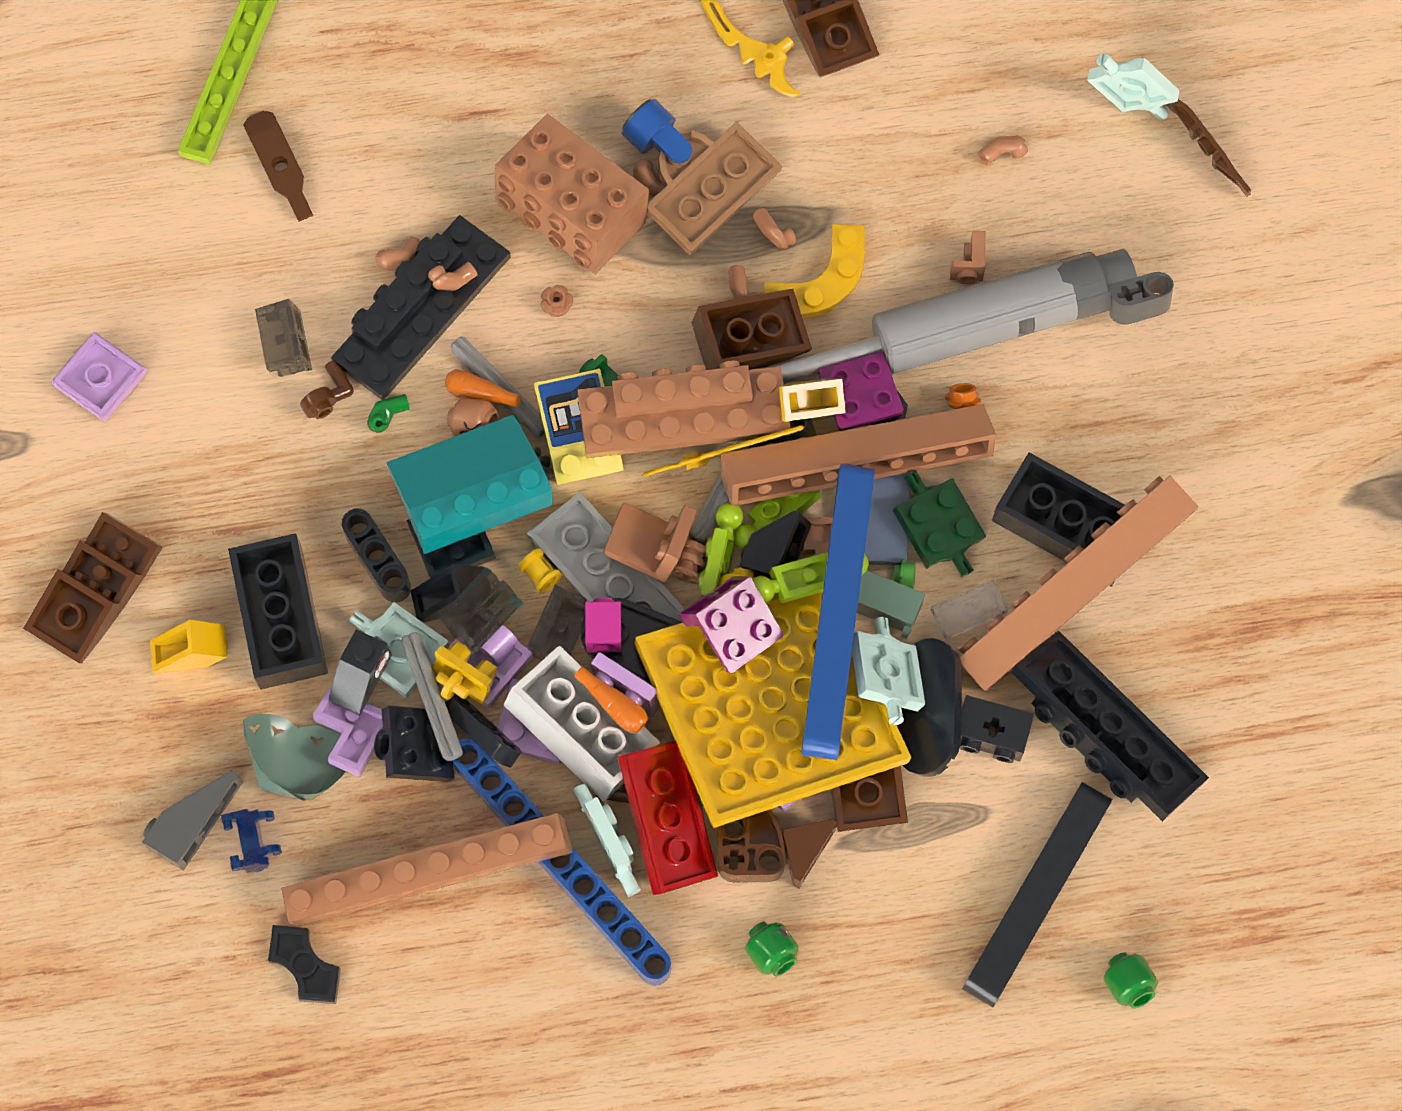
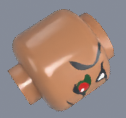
M467 397L458 400L455 406L450 408L447 415V424L451 427L454 437L500 420L499 413L491 402Z

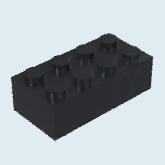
M1028 452L996 506L992 522L1067 562L1064 558L1076 547L1081 545L1085 549L1094 541L1091 535L1106 522L1112 526L1119 520L1121 516L1117 512L1125 504Z
M294 533L229 548L228 551L253 676L260 690L329 674L303 549L297 534Z

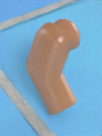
M1018 135L1002 136L995 138L977 154L981 162L988 165L1002 153L1011 152V156L1015 159L1022 158L1027 154L1028 147L1024 144L1025 139Z
M647 159L639 160L633 169V177L649 189V195L656 196L665 186L655 177L653 163Z
M765 208L758 209L753 214V220L761 232L778 249H788L789 245L795 244L796 236L793 230L785 228L781 231Z
M411 236L402 249L380 250L376 254L375 262L384 270L396 271L403 261L411 262L418 254L416 253V248L421 241Z
M467 262L453 273H447L441 265L436 266L428 273V277L433 281L432 285L436 289L448 291L457 290L478 276L470 262Z
M733 265L729 268L730 290L735 299L759 295L757 292L747 293L745 268L743 266Z

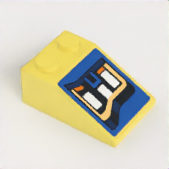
M600 368L534 383L557 485L624 470L621 455L586 459L578 390L604 387Z

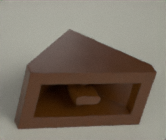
M828 819L782 830L785 854L793 886L800 889L835 833L838 822Z

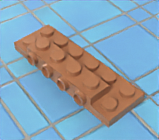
M727 361L719 365L720 369L706 370L705 365H692L686 368L685 373L672 374L671 369L664 368L653 371L651 377L638 378L637 373L629 372L619 375L618 380L612 381V386L579 389L578 401L586 459L749 440L791 429L790 421H782L779 387L784 384L781 366L749 370L748 365L740 366L738 361Z

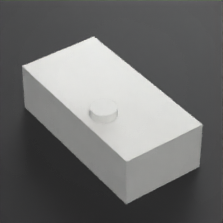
M559 645L512 687L504 706L605 802L624 784L618 756L657 746L660 744V741L645 727L638 733H629L621 728L602 708L599 702L596 701L588 689L574 677L581 666Z

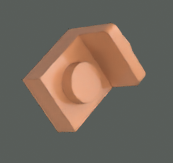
M972 231L970 243H964V261H952L950 280H958L962 284L983 281L986 231Z

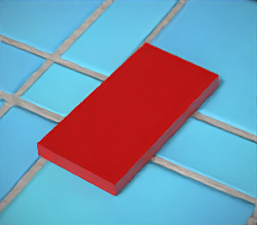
M672 741L618 756L653 895H660L718 877L696 787L677 742Z

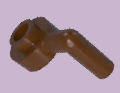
M334 360L328 362L325 368L337 388L330 390L328 387H320L308 393L301 400L300 406L308 418L322 419L328 416L333 411V406L336 402L348 398L354 393L353 386L341 367Z

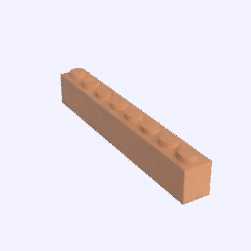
M984 404L971 407L966 406L945 412L930 413L924 416L898 419L887 423L866 425L845 431H834L829 434L808 438L802 437L797 440L776 444L771 443L760 447L723 453L721 455V477L731 505H742L836 487L840 464L875 468L874 479L915 470L919 471L991 457L994 453L996 433Z
M1171 475L1165 480L1159 476L1144 489L1148 495L1138 503L1134 499L1129 501L1117 512L1121 516L1119 520L1112 526L1107 522L1100 526L1091 535L1094 541L1085 549L1081 545L1076 547L1064 558L1068 564L1059 572L1052 568L1038 581L1041 587L1032 595L1028 591L1024 592L1011 604L1015 610L1005 618L999 614L985 626L989 631L979 641L973 637L959 649L962 653L960 656L962 666L985 692L1198 509L1199 506Z
M555 813L285 886L281 890L288 923L302 926L573 853L565 818Z

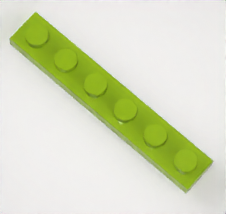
M240 0L178 148L180 157L211 165L278 0Z

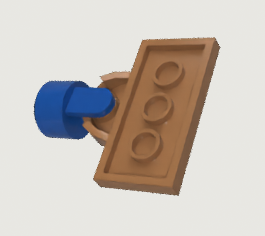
M649 99L629 116L622 127V135L641 154L647 153L653 147L660 152L657 169L659 179L665 188L648 203L647 214L691 256L782 170L783 166L737 121L714 142L703 133L693 130L690 133L680 134L673 127L676 118L656 99Z

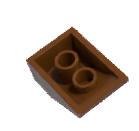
M794 289L698 306L691 322L706 370L720 369L719 365L727 361H738L740 366L748 365L749 370L761 369L812 350Z

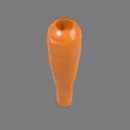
M454 369L446 376L445 386L448 392L456 396L487 400L492 403L506 404L515 408L521 403L520 395L509 392L468 371Z
M584 666L575 673L574 677L588 689L602 708L626 732L638 733L648 721L647 713L639 704L594 676Z

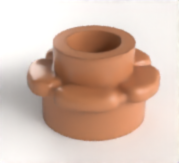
M555 285L554 288L548 287L541 294L542 309L554 317L565 315L573 304L572 294L568 293V289L562 285ZM554 298H559V302H554Z

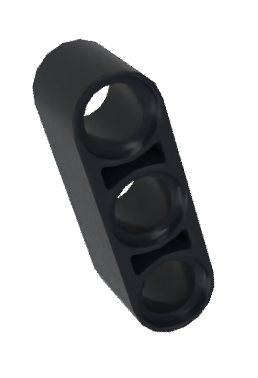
M361 508L349 510L344 514L341 524L349 545L386 600L390 602L405 600L410 594L411 583L403 564L370 514ZM358 523L367 525L366 529L361 533L351 532L352 527ZM381 550L385 552L380 560L372 561L368 559L373 551ZM398 577L403 580L401 585L396 588L386 587L387 581L391 578Z

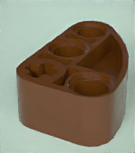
M771 809L736 820L735 822L740 823L743 827L742 832L738 835L727 834L723 829L725 824L717 827L718 871L723 879L733 883L773 882L782 876L786 861L785 846L781 829ZM733 856L738 857V862H743L738 864L737 870L729 869V864L724 863H729L730 857ZM764 856H773L778 860L779 866L769 871L762 868L759 861Z

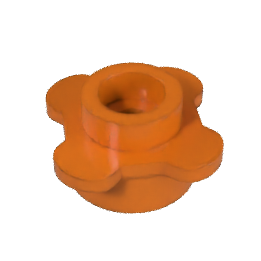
M959 383L952 385L949 388V393L945 394V400L949 401L948 406L954 409L981 404V399L977 398L976 386L972 384Z

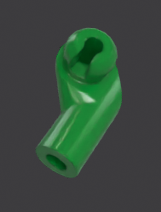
M406 394L376 402L368 416L367 425L369 429L373 432L381 433L388 428L394 414L410 410Z

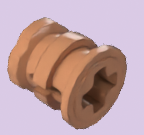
M686 540L681 556L671 575L688 583L699 584V572L703 571L706 562H704V558L707 557L706 546L693 540Z

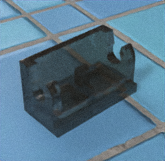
M290 299L256 308L255 313L266 369L269 372L277 371L279 377L312 370L300 309Z
M486 567L438 618L455 639L476 653L523 602L504 580L500 582L497 576Z
M554 585L528 643V650L533 653L534 658L544 660L559 645L571 656L581 633L580 629L583 617L585 616L586 598L563 589L561 586Z

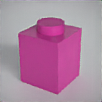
M607 597L596 598L593 602H585V643L587 653L622 652L621 602H614L612 598Z

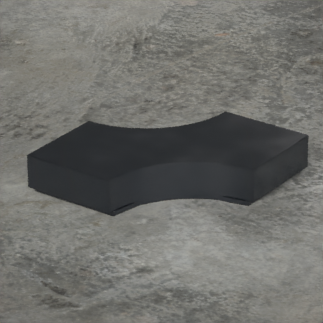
M273 925L268 961L283 966L293 974L298 985L299 1000L302 1002L336 1004L341 968L324 962L314 953L310 943V930L308 928Z

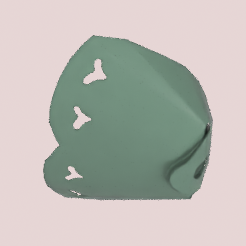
M256 714L243 720L245 740L258 786L262 790L302 801L313 800L333 786L346 772L329 764L328 761L330 753L341 736L340 732L318 725L298 728L288 719L271 714ZM259 724L260 727L256 730L254 734L253 731L249 728V726L255 727ZM271 726H274L276 730L283 729L284 732L275 736ZM313 736L316 739L324 738V740L316 746L310 737Z

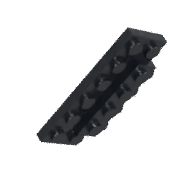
M461 215L451 223L442 235L436 233L432 239L427 236L421 240L416 248V253L418 254L411 262L405 260L397 267L395 271V277L397 278L389 286L383 284L377 289L373 296L375 302L368 310L361 308L356 312L351 321L353 324L351 336L331 357V360H334L344 372L381 400H384L511 258L509 250ZM467 262L472 264L478 276L454 291L436 289L432 285L433 281L428 277V273L438 265L443 266L447 273H453Z
M1059 630L1019 662L1011 671L1036 696L1031 703L1035 707L1036 717L1043 723H1051L1060 732L1059 737L1062 743L1068 748H1076L1085 757L1087 768L1094 773H1101L1110 782L1111 791L1117 797L1127 798L1131 803L1138 797L1162 822L1208 780L1209 777Z

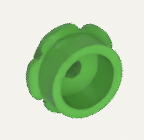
M902 558L901 565L894 564L893 581L914 589L916 563L905 562V558Z

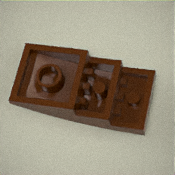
M782 0L819 78L880 55L858 0Z
M102 512L86 541H79L64 569H57L23 629L82 664L124 609L163 547L110 514Z
M901 766L831 789L836 822H838V832L908 823Z

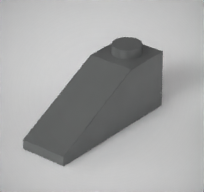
M231 770L164 810L158 819L153 818L148 823L143 832L145 838L142 843L150 851L184 871L243 781L237 773Z

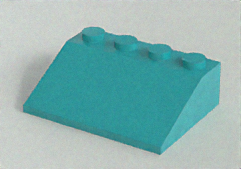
M514 414L386 462L424 554L553 505L552 488L537 455Z

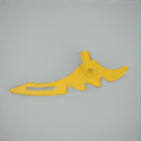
M700 0L707 17L728 47L739 44L742 63L748 64L751 60H754L756 77L761 78L770 73L769 85L776 91L791 97L800 95V92L787 82L784 74V66L787 60L785 53L794 46V42L790 37L785 36L776 45L752 39L739 31L730 22L717 0ZM710 4L714 5L719 17L721 18L722 22L725 24V26L728 28L730 32H726L722 25L719 23L718 19L716 18L715 14L713 13L710 7Z
M798 426L709 453L696 451L683 455L684 460L644 472L642 476L647 477L686 466L687 470L706 466L712 457L801 431L804 427Z

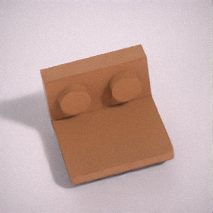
M623 503L603 553L665 583L681 556L697 510L684 505L678 517L672 515L669 521L666 522L628 503Z

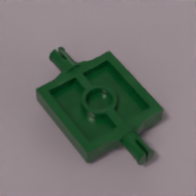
M917 470L906 475L904 479H906L914 495L909 500L896 506L893 512L925 568L928 569L939 562L952 560L961 578L973 572L974 569L964 553L970 546L982 541L986 535L954 479L951 478L937 486L925 487Z

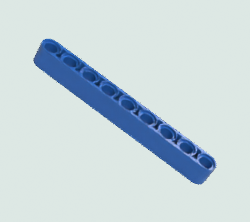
M840 464L802 744V756L836 761L838 758L875 468Z
M467 738L459 741L463 751L462 754L471 751L478 756L476 761L470 765L460 763V757L452 760L455 769L506 827L544 817L493 758L473 739ZM489 777L498 778L501 782L496 789L489 791L482 787L485 779ZM517 802L524 806L523 811L517 816L507 815L505 809L510 803ZM573 847V853L566 854L570 857V862L564 868L559 869L552 866L551 860L553 858L538 862L646 983L655 986L661 985L668 980L671 974V961L667 952ZM580 880H589L594 885L593 890L585 895L575 892L574 887ZM604 906H612L617 910V916L611 921H603L598 917V911ZM635 932L640 935L641 942L634 948H628L622 944L621 939L626 933ZM654 958L662 960L665 964V969L656 975L648 973L645 969L646 963Z

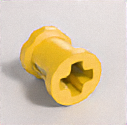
M540 548L530 552L518 564L519 571L526 573L537 585L536 591L539 594H544L551 590L563 576L559 570H554L546 561L544 552Z

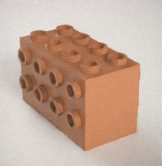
M548 113L495 164V199L504 210L514 212L529 229L539 231L554 248L564 250L579 267L587 268L595 275L646 223L649 189Z

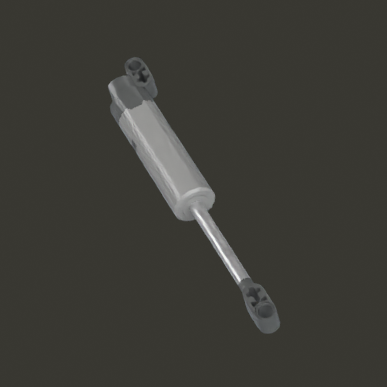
M1124 248L1099 256H1095L1092 252H1085L876 313L872 318L874 337L772 367L781 366L783 384L819 374V369L884 351L891 374H896L1109 311L1113 321L1123 325L1156 317L1170 309L1174 283L1172 278L1163 272H1152L1137 277L1132 259Z

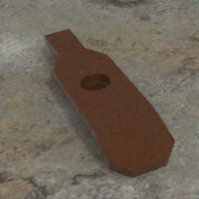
M1179 99L1177 102L1165 104L1172 112L1178 115L1189 131V136L1192 140L1199 137L1197 142L1206 156L1213 155L1212 166L1214 169H1217L1235 183L1246 197L1251 195L1250 187L1234 168L1226 153L1193 110Z
M261 111L249 116L243 126L274 191L288 199L298 222L312 217L313 213L302 192L304 175L273 112ZM280 162L287 164V167L283 170L278 171L275 169L276 164Z

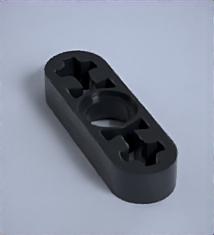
M454 694L451 699L445 700L451 720L494 760L511 768L522 753L520 748L468 700L462 699L457 694Z

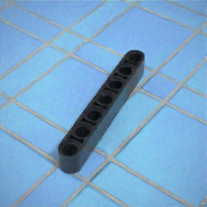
M1081 782L962 990L992 1008L995 1006L1113 799Z

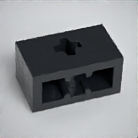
M966 695L961 711L960 749L975 754L980 751L993 754L994 759L1005 763H1013L1014 760L1020 762L1025 751L1034 714ZM990 726L996 728L995 737L988 736Z

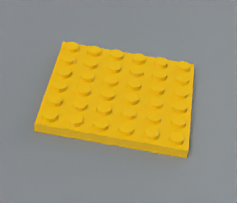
M823 592L782 604L778 594H774L773 598L766 605L783 632V637L733 673L725 671L700 626H686L683 622L635 638L634 644L652 686L657 689L656 696L713 828L907 764L911 759V755L897 725L888 722L887 706L881 702L858 697L852 653L837 761L801 755Z

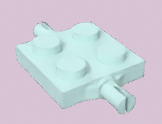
M1102 53L1096 60V63L1101 67L1089 69L1087 81L1122 112L1147 110L1152 112L1157 119L1161 120V118L1165 119L1169 114L1168 108L1163 104L1178 101L1180 90L1145 58H1134L1130 61L1119 63L1115 62L1107 53Z
M395 602L392 603L384 615L374 621L360 613L359 610L354 613L355 617L352 615L349 620L350 623L366 634L388 644L392 657L380 679L406 698L417 687L402 644V638L410 633L417 632L422 637L432 666L435 663L436 656L434 655L438 648L442 645L447 649L450 645L447 639ZM438 682V685L443 689L444 686Z
M878 617L874 620L876 634L872 635L860 631L854 634L852 656L858 697L885 704L888 711V722L898 725L904 721L901 708L919 711L925 705L916 646L900 642L892 637L889 631L888 619Z
M586 783L573 789V792L582 806V812L587 814L588 821L616 873V878L623 885L628 897L635 895L641 891V888H639L632 874L630 863L634 862L633 851L624 835L617 836V820L608 803L602 806L597 797L593 799Z

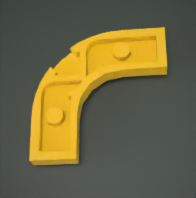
M832 224L831 258L829 266L823 274L810 282L803 283L765 282L764 294L794 289L803 319L821 316L834 310L839 303L849 295L851 296L860 281L865 255V225Z

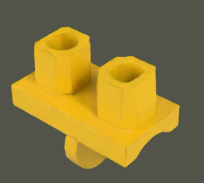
M456 641L447 649L441 645L435 652L436 660L432 666L434 673L437 675L435 680L444 686L441 691V697L449 700L454 694H457L462 699L469 696L483 705L488 699L491 684L496 677L497 667L487 660H482L476 668L467 663L471 652L468 647L459 641Z

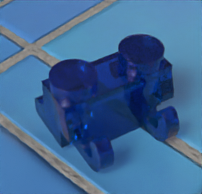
M243 809L221 815L225 831L233 829V822L237 824L244 858L239 860L238 855L230 857L232 871L260 872L269 866L267 854L273 853L274 856L282 853L281 845L279 844L263 845L259 821L265 819L266 822L273 821L275 819L274 811L259 812L258 809L253 811Z

